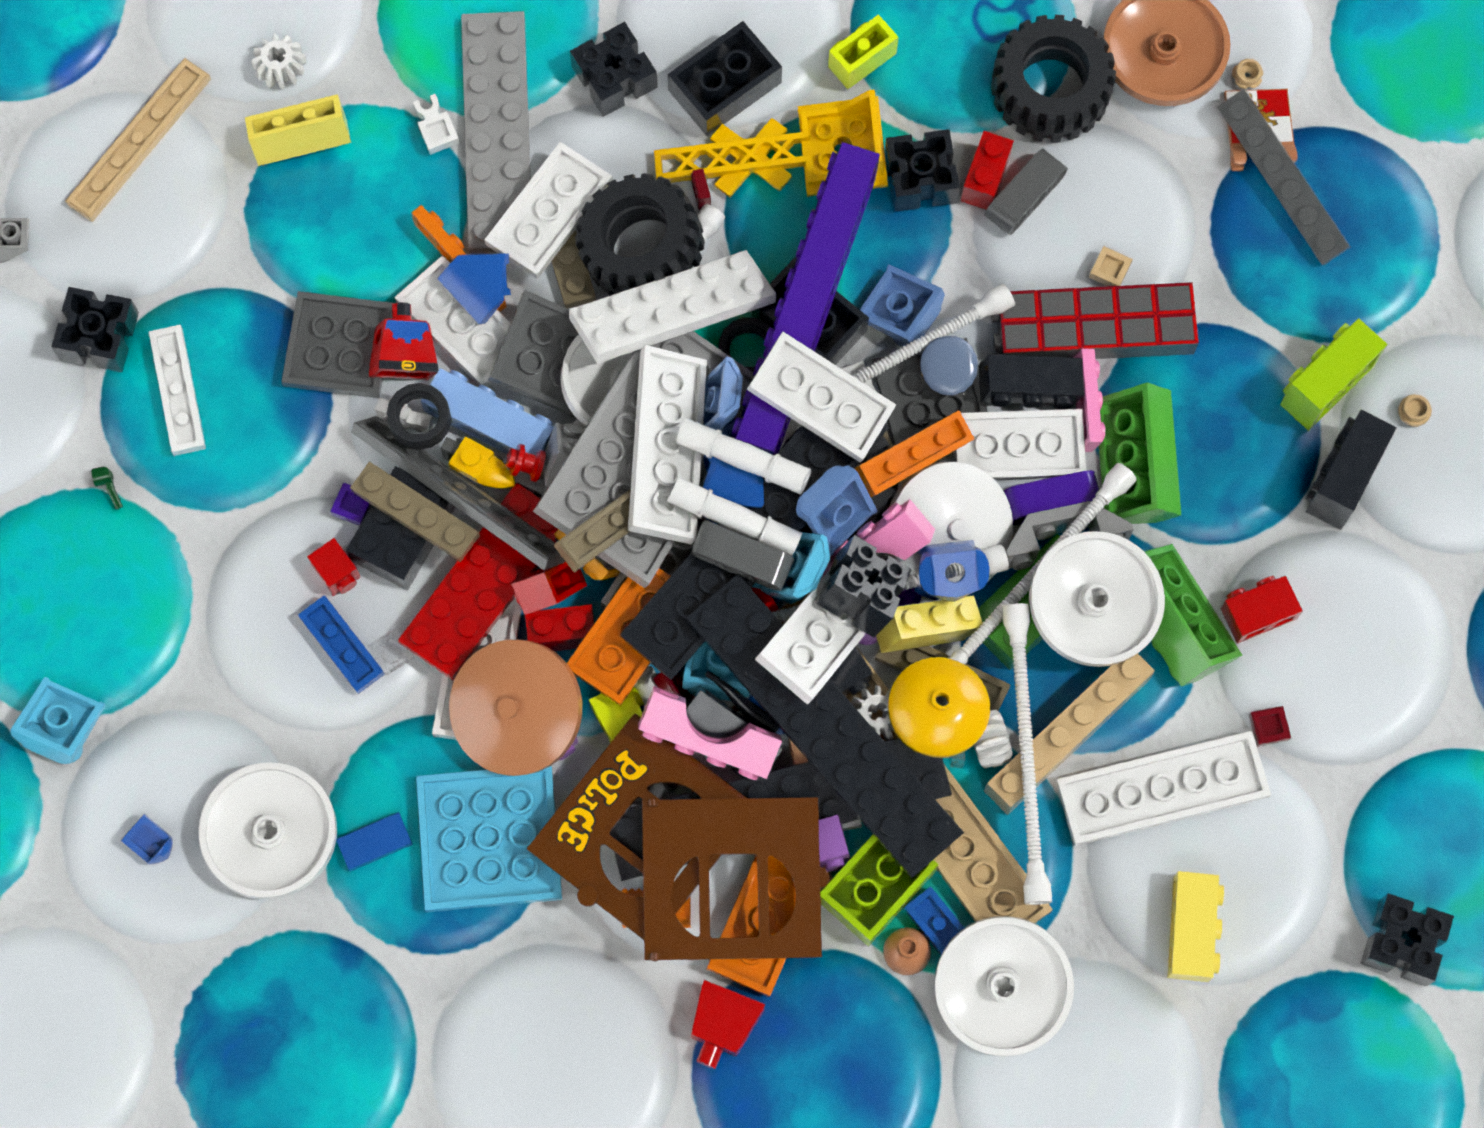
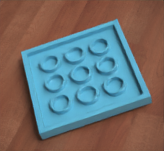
M552 766L536 773L519 776L502 775L489 770L416 776L426 912L562 900L561 876L527 850V847L556 812Z

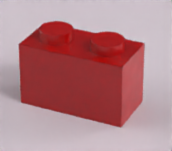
M983 131L963 186L961 202L987 210L998 193L1011 156L1014 140Z
M565 561V563L546 570L538 568L514 582L512 586L515 591V599L521 606L524 615L558 604L586 587L587 583L581 569L574 573Z
M1272 575L1257 582V587L1245 591L1244 588H1240L1226 595L1227 600L1224 601L1220 609L1237 644L1295 621L1301 615L1303 610L1286 575L1278 579Z
M592 604L538 610L525 615L528 641L542 644L553 651L577 649L594 625Z

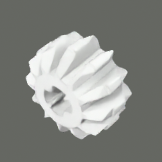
M274 33L273 41L268 42L262 38L261 44L263 48L254 47L253 54L255 58L252 59L251 64L253 69L256 70L255 74L258 80H265L270 88L278 82L279 87L284 90L285 82L290 81V83L296 85L297 79L295 75H304L305 70L302 65L306 64V57L301 52L302 48L298 42L292 43L291 37L288 35L279 40L278 35Z
M875 686L874 695H871L865 688L861 691L863 700L854 697L852 705L879 736L883 735L887 741L893 739L891 730H894L888 716V698L891 689L883 696L880 695V686ZM878 709L883 711L882 718L878 717L876 721L871 719L872 713H876Z
M996 709L990 710L987 727L981 738L973 745L978 761L983 768L1002 766L1003 763L1011 761L1013 754L1003 717Z

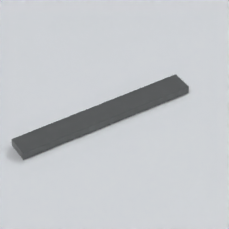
M374 416L354 422L351 431L354 435L537 566L546 570L565 563L563 557L554 547L555 542L424 449L407 448L398 442L391 432L389 425L379 417Z

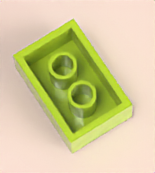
M1359 318L1351 326L1347 323L1341 326L1333 335V341L1328 346L1322 345L1310 358L1312 361L1306 368L1302 366L1298 368L1289 378L1288 385L1282 391L1286 395L1280 405L1308 431L1374 368L1388 345Z
M872 835L820 892L821 905L869 947L932 877L939 864L934 860L931 861L911 879L875 836Z

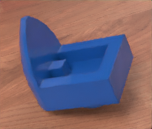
M145 813L121 839L125 845L148 864H158L169 859L173 847L172 836Z

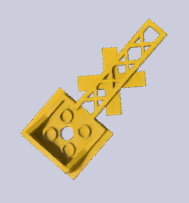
M868 90L851 100L798 106L800 132L786 134L787 128L771 118L755 138L743 139L722 124L710 137V141L713 143L654 150L656 180L662 176L669 179L671 183L691 181L692 171L702 169L696 166L694 162L699 156L707 155L713 161L707 168H703L706 179L720 177L714 185L729 198L751 173H755L780 192L792 178V175L785 169L804 167L807 197L817 196L822 180L826 181L827 167L833 151L836 152L834 148L838 144L844 142L880 154L873 189L888 187L878 96H875V90ZM801 143L803 156L795 157L788 152L794 144ZM774 150L776 152L771 159L768 158L767 154ZM728 155L736 159L732 164L725 160ZM676 159L681 163L676 171L663 173L662 160Z

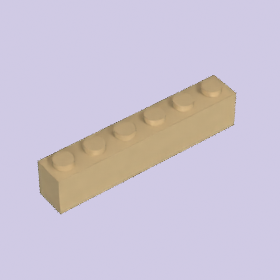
M1138 653L1124 662L1111 665L1033 739L1032 751H1034V754L1032 755H1034L1033 764H1035V767L1033 768H1035L1034 777H1036V780L1034 781H1036V788L1151 679L1155 670ZM1020 752L987 783L984 790L1007 815L1025 799L1023 798L1025 794H1023L1024 785L1022 783L1024 781H1022L1023 772L1021 770L1023 768H1021L1022 759L1020 757L1022 755H1020Z

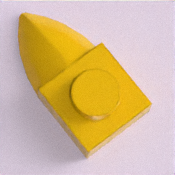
M466 436L448 463L449 468L487 487L509 488L515 485L513 476L510 475V470L494 455V452Z

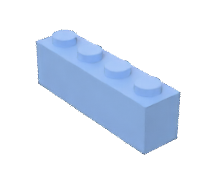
M441 368L439 369L430 385L439 390L447 400L452 419L451 426L507 455L511 448L516 449L519 443L525 445L527 453L535 455L539 449L545 451L554 428L552 426L553 423L548 418L540 414H536L534 417L524 412V407L510 399L505 402L495 397L496 393L484 385L476 387L468 383L467 378L457 371L451 370L447 372ZM421 399L424 412L438 418V409L434 403L427 399Z

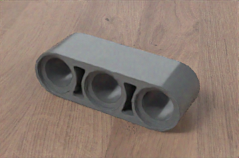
M1045 149L1039 150L993 200L984 214L985 217L1009 236L1012 235L1059 184L1067 173L1068 167Z
M703 521L690 552L698 559L736 575L739 574L743 578L776 591H782L794 562L793 557L782 551L708 521Z

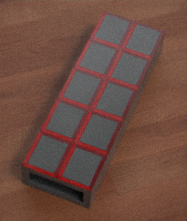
M1193 282L1010 291L1014 298L1015 306L1001 314L991 315L992 323L997 322L998 334L993 335L994 353L1003 355L1074 358L1081 349H1095V359L1190 355L1195 353L1199 344Z

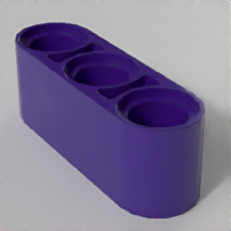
M1087 470L1015 485L1005 489L1003 492L1011 508L1013 525H1021L1028 514L1093 501L1096 493L1099 491L1095 471Z

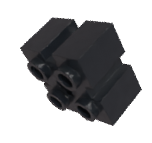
M625 21L604 32L603 42L595 45L591 39L570 50L572 69L584 87L589 85L590 97L603 117L625 106L624 97L632 93L635 99H638L658 88L657 71L644 51L638 54V41Z
M950 129L924 132L923 140L914 142L911 134L886 138L884 153L888 177L892 176L890 189L894 212L918 209L922 200L931 199L932 207L958 203L960 184L956 164L952 165L954 151Z
M68 287L62 307V312L67 322L66 324L58 323L51 346L59 360L85 365L87 358H92L97 368L123 373L129 351L124 336L133 337L139 315L134 302L129 298L106 294L104 301H99L94 291Z
M854 535L836 554L828 573L831 577L824 584L816 604L838 617L846 613L853 618L851 625L874 638L893 619L900 602V598L897 596L904 590L912 569L891 556L883 560L876 555V547Z
M1387 893L1379 900L1372 926L1380 928L1379 933L1376 932L1368 938L1360 964L1385 973L1397 967L1402 969L1400 978L1428 986L1436 981L1443 957L1442 954L1436 953L1435 949L1447 942L1454 916L1430 907L1425 908L1420 913L1413 911V901ZM1408 934L1413 944L1410 946L1405 945L1406 939H1402L1401 936Z

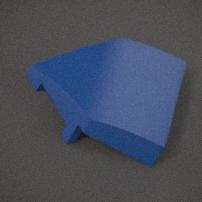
M509 253L458 255L437 278L478 324H485L503 303L504 296L511 295V289L507 287L506 264H509Z

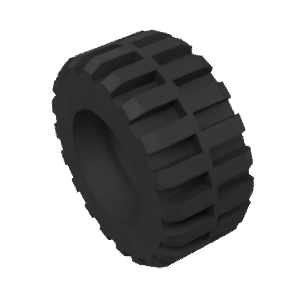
M1055 14L1054 19H1047V15L1036 16L1034 23H1031L1030 20L1020 23L1018 31L1012 29L1006 35L1005 42L1000 44L993 68L991 92L995 96L994 104L997 111H1004L1002 119L1009 126L1013 123L1017 125L1016 132L1025 136L1026 133H1030L1033 135L1032 140L1042 142L1043 137L1050 138L1051 143L1061 142L1062 137L1067 136L1068 140H1073L1079 137L1080 130L1083 133H1087L1094 128L1095 121L1101 120L1105 114L1106 107L1109 105L1116 78V71L1113 69L1115 65L1114 56L1110 52L1107 53L1109 45L1104 38L1098 40V31L1092 26H1088L1087 29L1081 26L1082 21L1073 18L1072 21L1064 20L1065 15ZM1057 60L1072 67L1079 75L1083 85L1080 90L1070 96L1052 98L1041 95L1033 90L1025 80L1023 73L1025 69L1036 62Z
M645 173L641 174V178H636L634 174L624 176V180L619 182L614 179L607 183L608 187L603 191L598 189L592 195L594 200L591 203L586 202L581 210L584 218H578L576 224L578 233L575 236L576 246L579 250L578 254L597 286H601L602 290L609 296L653 281L665 279L667 276L700 265L702 256L699 251L704 250L705 244L702 235L704 232L702 224L690 199L686 197L684 191L677 184H671L669 179L660 176L655 180L652 174ZM644 220H657L667 224L663 239L650 252L637 257H623L614 253L617 239L632 224Z

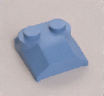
M888 265L886 272L860 310L869 317V326L892 337L898 346L906 347V344L914 340L917 341V338L927 333L941 311L945 294L942 288Z
M726 356L706 377L703 425L715 430L719 429L723 435L732 438L731 434L736 421L734 418L740 407L743 375L731 357Z
M838 465L828 469L806 492L801 494L796 506L798 517L807 522L812 533L822 534L827 537L830 557L862 524L878 512L858 472L849 465L844 467Z

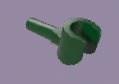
M104 466L93 468L91 473L95 487L105 485L115 510L123 508L113 484V473Z

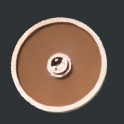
M1122 0L1111 13L1103 38L1109 45L1107 53L1110 52L1114 56L1115 82L1134 98L1158 106L1183 105L1207 94L1221 79L1230 55L1231 43L1226 22L1217 8L1208 0Z
M503 640L495 642L474 653L456 675L449 699L450 722L454 735L463 751L481 767L491 772L508 776L536 773L556 763L573 744L582 719L580 687L569 665L550 648L528 640Z

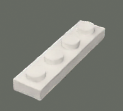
M181 325L149 331L171 451L174 456L204 450L206 445L183 328Z

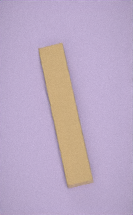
M184 58L65 200L67 205L93 222L211 80L210 75Z

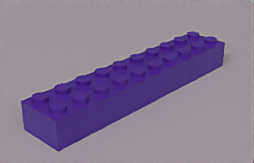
M842 142L838 153L832 152L827 167L826 181L822 180L817 194L818 202L816 209L811 210L806 228L808 230L806 237L801 239L796 252L797 261L795 268H791L785 283L787 288L784 298L780 297L776 307L774 328H769L764 341V358H758L753 376L758 372L782 332H785L815 352L876 181L880 154ZM747 390L742 403L744 407L742 411L743 419L737 417L731 436L775 456L781 449L791 418Z

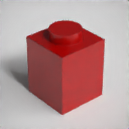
M335 538L307 556L311 566L333 596L339 592L344 594L356 586V580L361 578L357 568Z

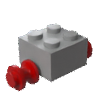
M555 422L545 451L539 449L535 455L527 453L525 445L519 443L516 449L511 448L509 450L505 466L510 468L511 476L516 477L520 471L530 475V481L535 483L540 475L544 474L545 486L548 487L584 430L575 424L567 423L564 425Z

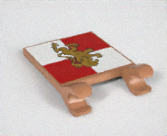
M1288 88L1246 90L1288 154L1296 162L1298 156L1294 144ZM1241 90L1225 91V101ZM1227 123L1231 170L1243 171L1247 160L1246 151Z

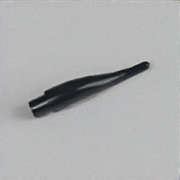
M706 672V677L713 681L729 697L746 719L758 727L777 734L780 727L766 711L712 672Z

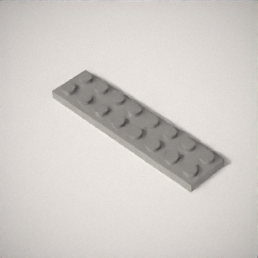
M524 11L461 14L469 253L496 252L485 245L484 239L531 180Z

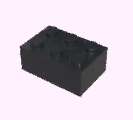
M742 21L667 74L668 91L703 133L708 136L722 124L727 123L782 83V66L746 23Z
M796 257L770 283L776 293V302L752 310L753 318L767 322L772 328H774L776 319L774 315L780 297L784 298L787 288L785 283L790 269L795 268ZM837 291L815 350L817 354L834 365L867 332L869 321L867 315Z
M1362 409L1355 419L1349 416L1345 425L1340 430L1331 452L1325 459L1316 481L1305 498L1310 501L1306 513L1341 530L1354 512L1397 427Z
M397 466L394 467L390 474L391 476L450 514H453L456 509L454 505L405 470ZM372 505L346 548V552L353 563L408 591L434 545Z

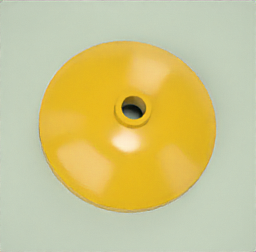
M926 658L908 666L895 680L888 698V716L896 735L910 749L925 756L945 758L967 751L981 738L989 721L990 700L982 680L968 666L949 658ZM943 696L947 699L948 704L941 706L937 704L936 698Z

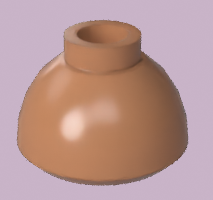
M905 927L897 929L888 936L884 944L883 954L887 965L894 972L901 975H914L921 972L929 963L931 947L927 937L921 931Z

